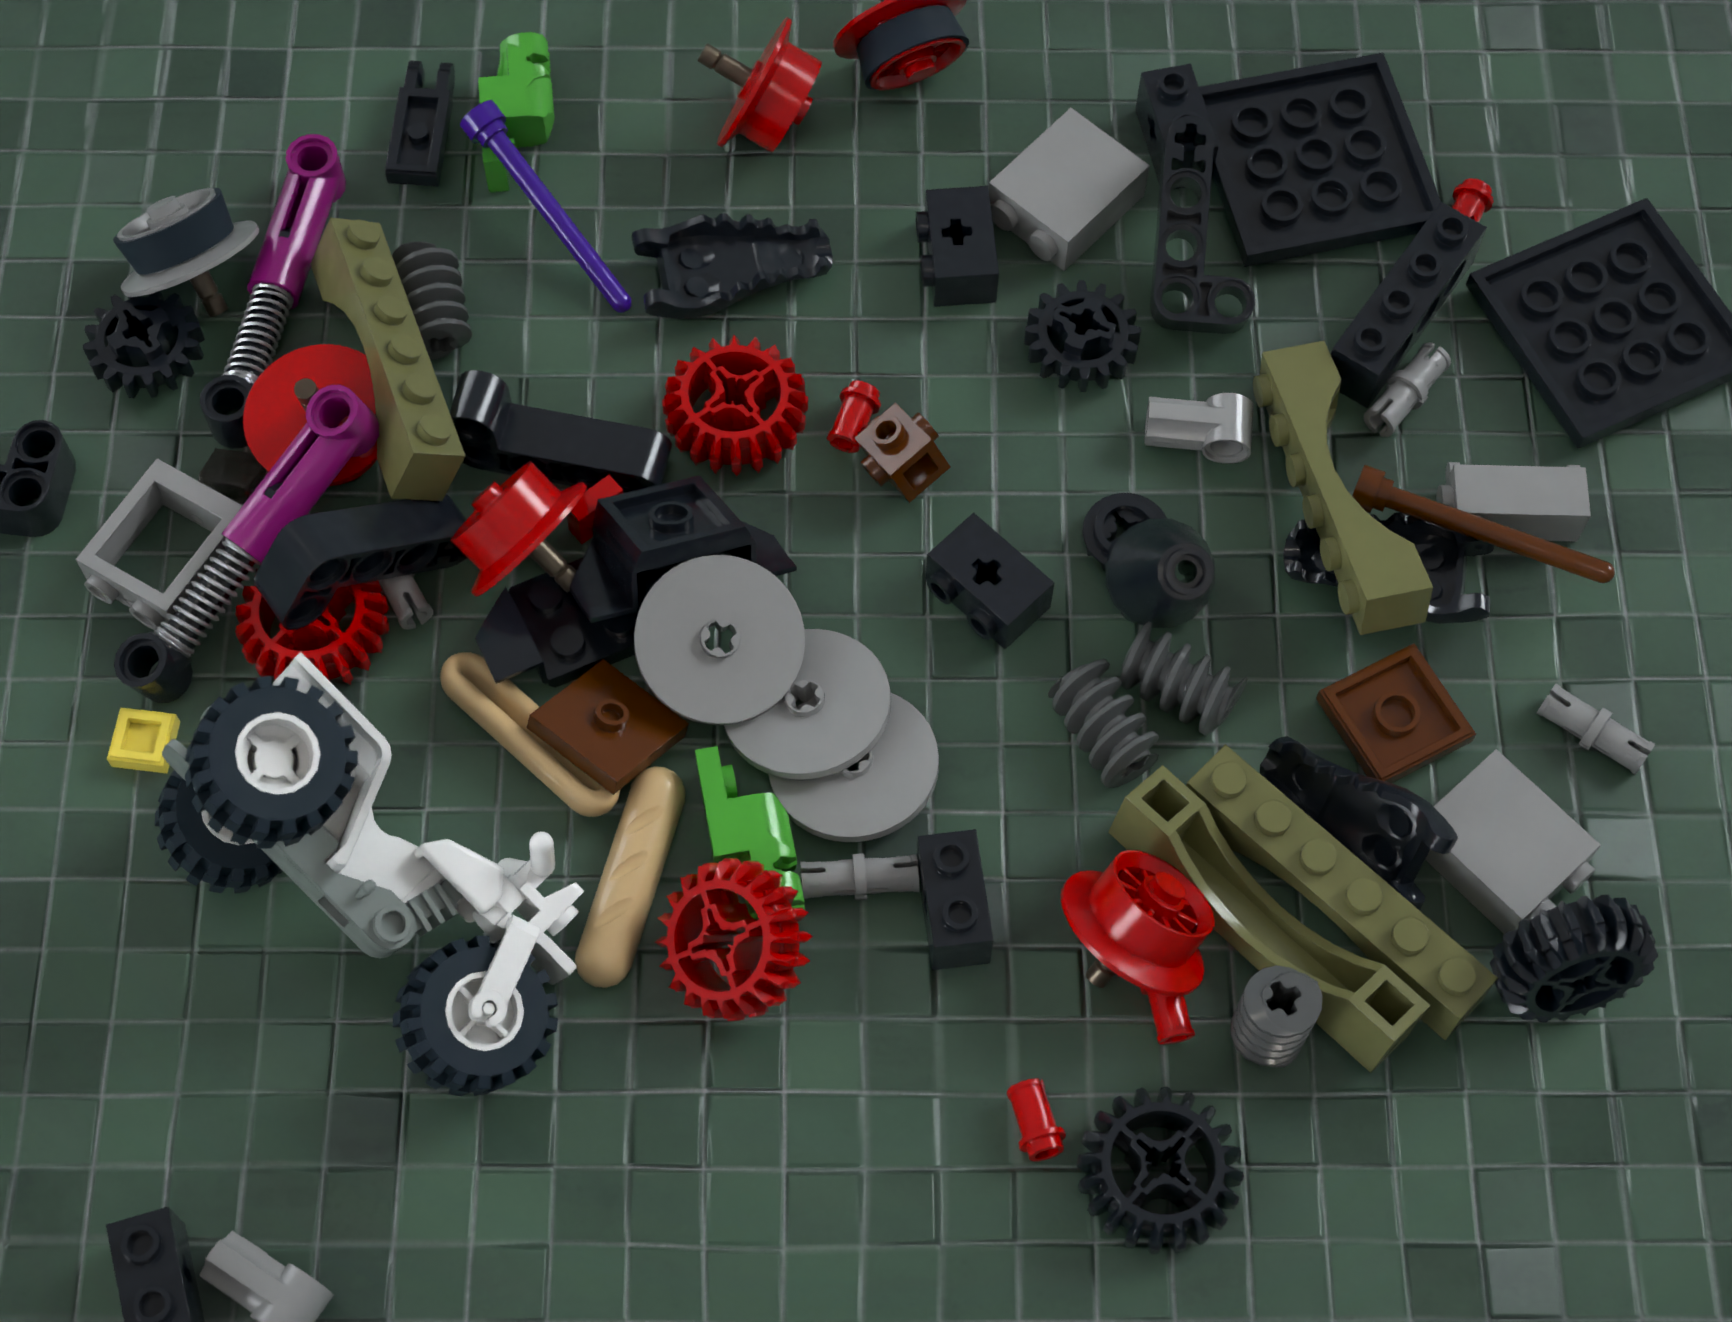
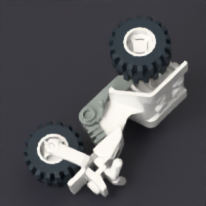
M301 652L294 657L290 665L275 679L273 684L271 676L258 677L249 688L242 682L230 688L224 699L219 696L203 712L200 717L201 722L194 732V737L187 749L175 739H172L165 745L162 755L174 770L158 799L160 804L155 813V826H160V834L157 837L160 850L168 849L171 856L167 862L174 871L182 867L189 873L185 880L197 886L200 881H204L210 884L209 891L222 893L228 887L234 888V894L247 892L256 884L260 888L271 882L278 873L281 874L283 871L364 953L379 959L391 956L409 943L417 933L422 937L456 914H459L469 923L476 921L484 931V936H475L466 942L464 938L450 942L427 957L406 977L409 981L399 989L395 1000L401 1003L400 1010L393 1014V1027H401L402 1037L395 1040L399 1053L408 1050L413 1060L406 1065L414 1074L423 1071L429 1077L425 1084L436 1090L443 1086L448 1087L449 1094L463 1096L468 1093H474V1096L488 1094L516 1082V1080L528 1075L537 1067L535 1064L536 1060L546 1056L552 1045L546 1041V1038L556 1032L558 1023L557 1018L549 1017V1010L558 1006L556 992L545 994L542 985L546 982L554 985L568 977L577 968L576 964L544 932L547 930L553 937L558 934L578 914L579 911L572 903L584 892L577 883H573L545 898L536 890L555 868L554 842L550 834L544 831L533 834L529 842V861L504 858L496 864L450 839L426 842L418 847L402 838L388 835L382 831L374 821L372 805L390 765L392 756L390 745L385 737ZM516 909L526 920L511 915V913ZM530 964L538 971L537 973L529 966Z

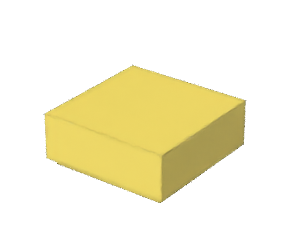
M120 707L107 756V761L111 767L167 774L170 765L164 759L162 751L166 744L172 739L176 740L180 726L178 716L173 713Z

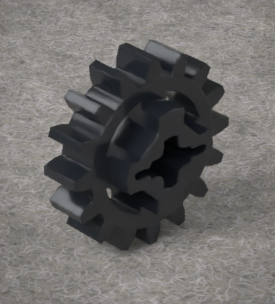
M1079 280L1076 291L1069 292L1063 283L1058 284L1056 298L1042 293L1039 298L1038 308H1030L1024 335V345L1029 346V362L1038 363L1042 361L1040 376L1044 379L1053 373L1059 375L1058 387L1062 389L1068 385L1070 380L1077 381L1080 392H1086L1088 382L1093 380L1102 389L1107 388L1110 373L1119 379L1124 378L1127 363L1134 364L1136 361L1141 335V327L1135 326L1136 310H1122L1125 296L1120 293L1109 299L1105 296L1106 285L1102 283L1096 288L1095 292L1087 291L1084 280Z
M161 291L149 294L148 297H130L129 300L124 302L117 295H113L110 297L113 305L110 311L96 308L94 311L99 325L85 326L84 331L89 342L83 344V350L97 380L104 379L111 392H115L123 385L129 398L134 399L140 388H146L151 398L157 397L159 385L166 384L173 391L178 389L175 377L179 374L192 377L195 373L189 360H202L204 356L199 343L204 341L205 337L194 309L191 305L184 307L180 296L176 293L170 295L166 300H164Z

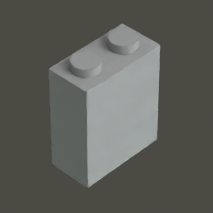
M1070 108L989 182L992 220L1001 229L1012 231L1029 244L1031 250L1040 259L1050 260L1065 271L1145 195L1150 165L1073 108Z
M1497 749L1434 806L1453 827L1458 840L1450 853L1441 854L1430 849L1425 860L1503 934L1508 931L1517 930L1521 920H1530L1540 914V909L1547 911L1557 907L1550 900L1561 889L1564 888L1570 894H1573L1596 870L1589 864V861L1601 844Z

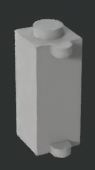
M1448 462L1445 474L1446 484L1439 485L1436 493V502L1547 541L1577 542L1591 517L1586 467H1580V465L1545 467L1461 465L1460 462Z

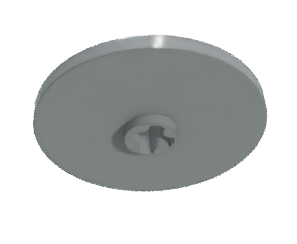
M709 555L694 558L677 565L665 573L652 586L642 602L636 619L634 650L638 668L644 681L652 693L666 707L680 716L695 722L710 725H730L748 721L763 714L784 697L795 681L802 665L805 650V630L795 599L774 574L747 559L728 555ZM715 626L719 632L729 629L734 636L729 642L730 652L725 654L719 647L710 651L705 644L711 636L709 628Z
M804 629L805 650L802 665L795 681L784 697L768 711L753 719L737 724L724 725L734 749L755 768L770 775L786 779L821 778L852 766L868 754L881 738L891 712V691L887 674L871 650L856 639L838 632L823 629ZM812 697H815L817 705L813 707L805 704L800 710L797 709V700L807 702Z
M891 693V712L886 729L876 745L868 754L860 759L859 770L848 771L846 768L829 776L799 780L768 774L772 792L784 806L789 818L796 825L815 836L839 842H862L881 838L909 823L929 801L935 789L939 773V753L935 735L929 723L918 709L903 698ZM812 697L807 702H803L797 709L800 710L805 704L814 707L817 705L815 697Z

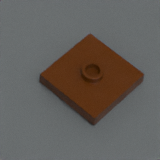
M1415 643L1319 690L1316 700L1366 776L1393 783L1471 743L1476 736L1475 731Z
M603 659L531 713L527 729L614 795L682 740L686 735L689 723Z

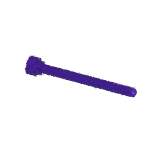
M487 100L475 106L463 117L460 127L474 144L480 143L483 148L490 147L611 307L620 313L628 311L632 305L631 297L506 135L508 128L504 124L506 122L505 115L493 100Z

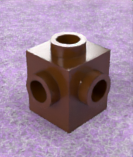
M896 402L884 413L874 418L854 438L867 455L860 463L868 474L881 487L889 481L909 503L950 468V465L934 443L939 435L930 423L919 412L910 417Z

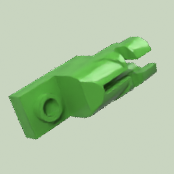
M534 32L516 33L504 39L500 44L497 76L478 77L480 103L487 100L495 102L506 117V122L504 123L508 128L506 135L516 148L532 147L546 143L554 123L548 41L542 34ZM482 147L483 165L489 192L510 191L509 172L490 147Z
M718 746L695 750L697 772L714 863H718L724 858H738L742 862L757 861L760 864H764V870H775L779 874H783L781 886H791L798 891L791 904L792 908H803L805 910L801 880L799 875L794 873V870L797 868V856L789 816L784 806L775 794L771 792L738 797L733 765L721 766ZM745 899L750 916L754 919H759L753 907Z

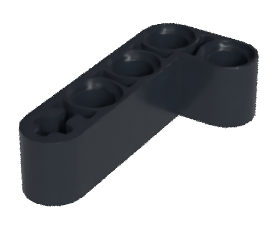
M1194 115L1183 116L1173 122L1169 127L1162 151L1150 308L1155 322L1163 328L1229 334L1242 329L1254 310L1255 295L1250 285L1242 279L1204 275L1215 140L1210 124L1203 118ZM1184 136L1192 137L1193 146L1196 147L1190 162V168H1181L1184 159V146L1181 144ZM1177 187L1190 188L1195 192L1198 203L1191 208L1178 207L1173 203L1170 192ZM1172 239H1184L1191 244L1194 255L1188 260H1175L1168 254L1166 244ZM1172 290L1180 291L1187 296L1190 308L1183 313H1172L1164 307L1162 295ZM1225 294L1235 296L1242 305V314L1232 318L1221 315L1216 309L1215 299Z
M479 370L465 371L461 374L450 409L452 421L465 453L462 463L480 470L513 475L522 466L532 462L552 483L573 486L583 482L587 489H589L608 475L623 489V493L661 485L672 448L670 439L656 430L513 404L507 384L501 378Z
M33 420L24 424L13 437L6 464H0L1 534L28 537L44 536L54 531L63 518L76 471V461L59 428L52 422ZM46 452H50L47 456H44V457H42V458H38V457L41 456L42 454H44V453H46ZM38 499L34 504L24 506L27 502Z
M447 494L443 501L404 499L304 515L289 522L276 536L255 575L254 584L283 627L288 630H297L309 625L320 617L340 587L449 568L466 560L468 557L451 542V538L467 519Z

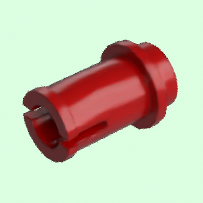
M1475 178L1464 180L1462 184L1455 187L1452 195L1455 201L1452 208L1478 223L1483 213L1491 210L1494 202L1491 187L1486 182Z
M855 380L850 382L849 387L842 389L839 396L842 405L834 425L826 438L827 441H830L829 444L847 453L859 451L860 446L854 438L867 427L871 415L878 413L881 407V402L878 399L880 392L876 387L867 382Z
M1140 988L1141 993L1149 997L1158 1035L1157 1041L1160 1045L1183 1042L1195 1036L1184 996H1164Z
M1034 1078L1011 1086L1006 1093L1011 1101L1022 1135V1139L1018 1143L1020 1151L1026 1152L1030 1161H1043L1062 1153L1064 1150L1062 1141L1066 1138L1064 1128L1057 1127L1045 1092L1044 1081Z

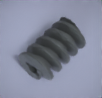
M413 241L401 244L393 251L392 257L430 361L438 360L449 355L454 349L468 343L472 337L471 327L466 323L469 315L467 307L463 305L466 299L464 290L460 288L462 278L457 270L459 267L458 257L451 250L437 248L434 244L428 242Z
M1148 621L1142 627L1126 654L1122 664L1121 687L1130 690L1142 681L1140 698L1148 702L1161 692L1159 709L1166 713L1172 711L1181 703L1179 720L1184 724L1190 723L1201 714L1199 732L1207 736L1229 716L1240 698L1248 678L1245 677L1234 687L1229 686L1230 667L1226 665L1214 676L1208 674L1211 656L1206 654L1194 665L1189 663L1192 645L1186 643L1175 653L1170 652L1172 634L1166 632L1157 641H1151L1150 635L1153 623Z
M1103 658L1071 670L1051 687L1048 697L1054 698L1052 701L1054 711L1060 716H1066L1064 719L1066 729L1072 734H1078L1076 738L1078 747L1084 752H1090V765L1096 770H1103L1101 781L1104 786L1115 788L1134 780L1155 764L1159 755L1156 753L1151 754L1149 749L1158 741L1159 735L1155 731L1138 735L1137 731L1146 722L1147 718L1141 712L1129 717L1125 716L1124 713L1133 705L1134 699L1129 694L1116 699L1112 697L1121 687L1122 681L1116 676L1104 681L1100 679L1110 666L1107 659Z
M1278 965L1263 968L1254 974L1244 989L1230 1024V1036L1234 1047L1245 1059L1257 1065L1285 1068L1294 1061L1322 1011L1323 995L1318 982L1305 973Z

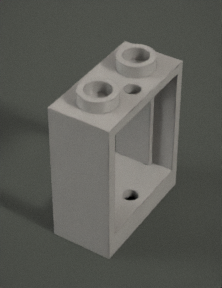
M157 458L75 559L87 579L84 586L89 592L105 603L112 604L116 599L130 607V613L138 621L151 629L157 630V627L161 625L160 622L168 623L167 614H175L173 606L177 605L180 607L182 605L179 598L183 597L186 599L188 597L185 590L194 589L191 582L200 581L198 573H206L204 565L211 566L213 564L210 561V557L218 558L219 555L216 553V549H225L222 541H225V537L221 533L241 509L242 505ZM162 505L211 531L210 535L164 593L115 567V564Z

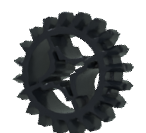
M1600 895L1593 900H1590L1588 896H1581L1576 902L1566 904L1561 901L1557 907L1550 910L1540 909V914L1530 920H1521L1517 930L1508 931L1502 936L1503 942L1499 943L1492 950L1494 958L1489 963L1493 974L1498 977L1495 981L1498 993L1502 1001L1507 1004L1511 1013L1519 1014L1522 1020L1537 1018L1539 1022H1548L1554 1017H1558L1560 1021H1565L1571 1015L1581 1013L1586 1016L1588 1011L1597 1007L1606 1008V1003L1615 998H1625L1627 995L1626 991L1629 988L1639 987L1644 982L1643 976L1649 975L1654 969L1653 962L1658 957V953L1655 948L1656 941L1652 935L1653 932L1646 917L1640 914L1636 905L1629 904L1626 898L1612 899L1609 895Z
M1168 1086L1160 1089L1157 1102H1151L1149 1093L1142 1087L1135 1092V1108L1125 1098L1118 1096L1112 1103L1115 1116L1108 1112L1099 1111L1095 1115L1094 1123L1100 1132L1085 1131L1082 1144L1091 1152L1080 1154L1076 1165L1078 1169L1091 1173L1080 1180L1078 1185L1080 1193L1087 1195L1099 1194L1089 1203L1087 1208L1091 1216H1099L1106 1211L1111 1214L1104 1225L1103 1231L1108 1235H1112L1118 1230L1120 1225L1129 1229L1124 1244L1131 1249L1137 1244L1140 1235L1149 1237L1148 1250L1152 1255L1159 1254L1164 1237H1168L1171 1248L1175 1253L1184 1252L1187 1243L1185 1232L1199 1245L1206 1243L1209 1238L1206 1224L1218 1230L1225 1226L1228 1219L1221 1208L1235 1209L1240 1198L1230 1188L1240 1186L1244 1180V1173L1228 1166L1240 1159L1242 1155L1240 1147L1221 1145L1229 1138L1232 1132L1230 1125L1221 1124L1215 1128L1209 1125L1216 1113L1213 1106L1205 1107L1199 1115L1192 1111L1191 1108L1195 1099L1192 1092L1186 1093L1183 1096L1180 1105L1171 1103L1172 1093ZM1147 1127H1161L1177 1133L1168 1140L1157 1141L1147 1137L1142 1132L1136 1135L1133 1131ZM1194 1145L1201 1153L1207 1168L1208 1188L1206 1194L1195 1186L1197 1179L1188 1171L1185 1164V1158ZM1115 1146L1126 1155L1124 1162L1131 1167L1136 1178L1125 1196L1118 1188L1112 1174L1111 1151ZM1176 1152L1169 1174L1163 1173L1157 1179L1153 1178L1143 1188L1149 1176L1151 1165L1156 1167L1162 1161L1166 1163L1172 1154ZM1160 1198L1172 1202L1177 1207L1183 1204L1188 1210L1176 1214H1156L1142 1208L1151 1200Z

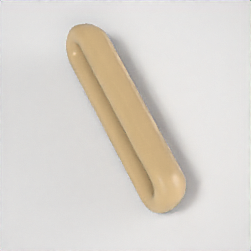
M459 652L451 655L443 663L440 681L442 689L447 696L573 811L586 817H598L608 813L617 804L620 790L613 795L527 729L530 714L537 710L539 706L509 679L496 684L484 657L471 652Z
M654 766L647 768L638 774L631 784L630 792L578 948L576 949L575 964L577 972L586 983L594 987L607 988L617 985L626 978L637 952L685 803L686 792L682 779L674 771L665 767Z

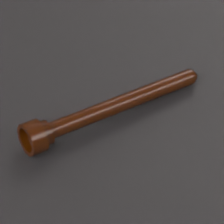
M1364 465L1352 495L1367 513H1371L1372 509L1383 512L1386 507L1598 583H1608L1615 575L1613 565L1607 561L1394 487V481L1385 478V471L1368 465Z

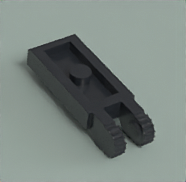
M409 60L404 87L399 88L386 160L385 175L388 183L439 186L453 106L455 71L452 63H441L437 72L436 88L426 89L422 88L425 81V71L422 62Z

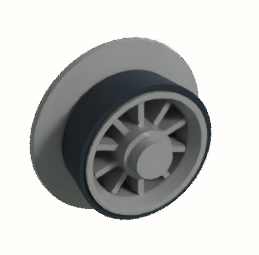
M204 188L178 197L170 196L152 204L146 209L147 212L126 224L114 237L113 242L135 270L121 284V290L125 296L137 297L148 295L190 280L198 297L203 299L202 304L209 317H215L225 312L228 306L222 294L218 293L219 289L209 270L234 256L250 244L258 235L259 227L254 221L232 223L221 189Z

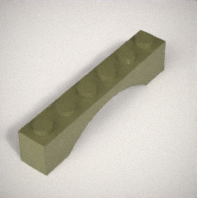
M330 217L310 265L323 301L333 303L345 312L354 325L364 347L371 373L376 416L379 423L377 459L391 499L443 501L465 458V453L380 223L365 220Z
M1325 341L1262 352L1260 375H1256L1253 378L1255 400L1260 408L1266 407L1273 444L1276 447L1282 446L1286 455V472L1290 485L1292 487H1299L1301 491L1306 524L1310 529L1316 528L1321 539L1320 554L1323 565L1327 571H1334L1338 580V598L1342 611L1345 615L1352 614L1360 635L1426 622L1433 586L1414 543L1390 531L1368 514L1347 491L1333 466L1327 445V431L1336 416L1341 377Z
M1226 744L1187 782L1186 786L1206 803L1219 831L1231 850L1251 859L1287 882L1341 928L1369 960L1385 964L1430 1005L1421 1020L1444 1040L1478 1006L1498 979L1497 976Z
M1162 765L1124 798L1108 833L1127 850H1137L1152 854L1171 864L1202 892L1213 911L1215 921L1213 929L1259 971L1263 968L1278 965L1293 968L1316 980L1323 998L1322 1011L1315 1023L1370 1073L1409 1035L1430 1005L1385 964L1360 957L1334 945L1307 928L1282 908L1255 881L1235 856L1219 831L1206 803L1165 766Z

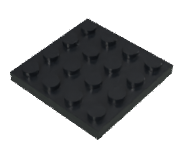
M1384 53L1199 87L1219 146L1213 177L1244 267L1417 234L1441 202Z
M1648 198L1470 273L1467 279V288L1577 449L1732 380V313Z

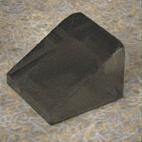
M215 448L200 471L197 481L239 504H244L264 479L267 470L260 465L250 452Z

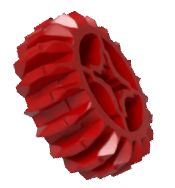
M735 334L727 346H720L712 337L708 352H703L693 346L690 352V362L677 360L675 376L668 377L665 384L666 395L662 400L663 414L667 417L665 419L667 432L670 433V436H675V445L680 453L690 451V457L695 466L709 459L710 469L715 474L724 464L731 465V470L736 476L739 475L742 465L751 464L752 468L759 473L763 467V458L765 457L778 464L782 458V448L794 450V446L797 444V434L803 433L806 427L805 415L806 411H808V396L805 395V381L802 374L795 373V364L792 362L791 357L780 359V351L776 345L761 351V344L756 336L748 346L740 345ZM708 389L711 393V398L704 402V409L695 413L693 407L697 399ZM775 397L778 406L773 414L764 422L760 417V412L766 408V402Z
M379 580L338 588L325 611L314 622L297 630H288L280 623L278 625L280 631L272 639L270 638V630L276 615L256 586H243L242 596L245 603L236 606L235 615L240 624L236 626L235 633L239 643L243 644L242 652L245 659L252 665L256 664L255 668L261 677L274 676L275 680L290 665L294 657L301 652L330 682L331 679L341 676L342 681L351 685L353 676L350 670L358 667L369 671L371 662L367 653H382L384 645L380 636L388 634L389 622L384 615L388 614L389 606L386 597L381 594L382 588ZM353 601L356 604L355 614L350 626L344 633L341 631L338 623L346 615L344 609Z
M724 858L718 863H705L702 866H698V874H688L680 878L683 891H674L666 896L674 910L672 913H664L657 918L668 927L667 936L661 937L655 943L668 949L669 957L659 967L666 971L674 970L675 976L669 988L674 989L676 992L686 991L684 1005L691 1008H702L703 1016L709 1018L723 1017L728 1021H741L745 1017H761L769 1012V1007L780 1006L783 1002L787 1001L784 989H793L801 984L793 968L805 966V964L810 962L804 954L799 952L800 943L807 942L813 936L808 932L799 931L798 922L809 912L803 908H792L791 904L798 891L791 886H781L783 874H779L775 870H764V864H760L757 861L742 862L738 858ZM737 894L750 903L759 919H754L750 916L746 904L739 902ZM737 931H745V932L742 933V934H739ZM710 959L716 963L721 976H727L729 984L715 972L709 961Z

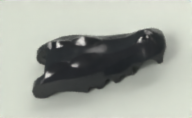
M721 213L715 218L702 214L661 229H639L634 231L631 236L634 252L637 255L657 259L662 289L650 290L644 294L643 298L647 314L664 318L692 319L713 314L744 298L780 283L826 275L832 268L833 263L829 237L814 218L809 219L808 223L802 226L794 227L785 224L778 227L775 226L771 218L755 220L750 214L745 215L740 221L732 220L726 213Z
M1400 512L1394 513L1386 520H1380L1376 515L1371 514L1373 518L1390 531L1414 543L1433 586L1426 621L1438 624L1464 623L1482 620L1490 616V598L1481 593H1464L1467 556L1489 554L1494 550V545L1412 516H1404ZM1303 519L1298 521L1285 542L1283 559L1286 573L1297 581L1338 587V580L1334 571H1327L1323 565L1320 554L1321 539L1316 528L1310 529Z
M1288 736L1280 737L1268 746L1269 751L1260 764V774L1418 910H1421L1425 896L1416 886L1414 880L1430 849L1441 854L1451 852L1458 840V836L1449 822L1427 800L1406 788L1343 768L1317 756L1303 744Z

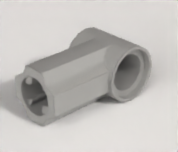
M1236 393L1215 394L1209 397L1206 402L1149 397L1145 423V445L1200 450L1207 459L1222 464L1242 462L1248 459L1251 454L1253 402L1249 398Z
M233 1231L216 1243L205 1258L204 1267L199 1275L204 1281L252 1313L250 1317L255 1322H316L334 1296L330 1290L301 1269L290 1263L285 1267L270 1257L268 1253Z

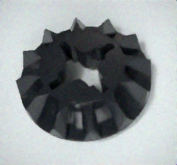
M1117 493L1100 499L1090 508L1083 523L1082 537L1086 544L1087 555L1094 556L1101 563L1105 571L1108 550L1116 538V523L1119 527L1122 526L1126 530L1128 527L1147 519H1167L1165 513L1153 501L1138 494Z

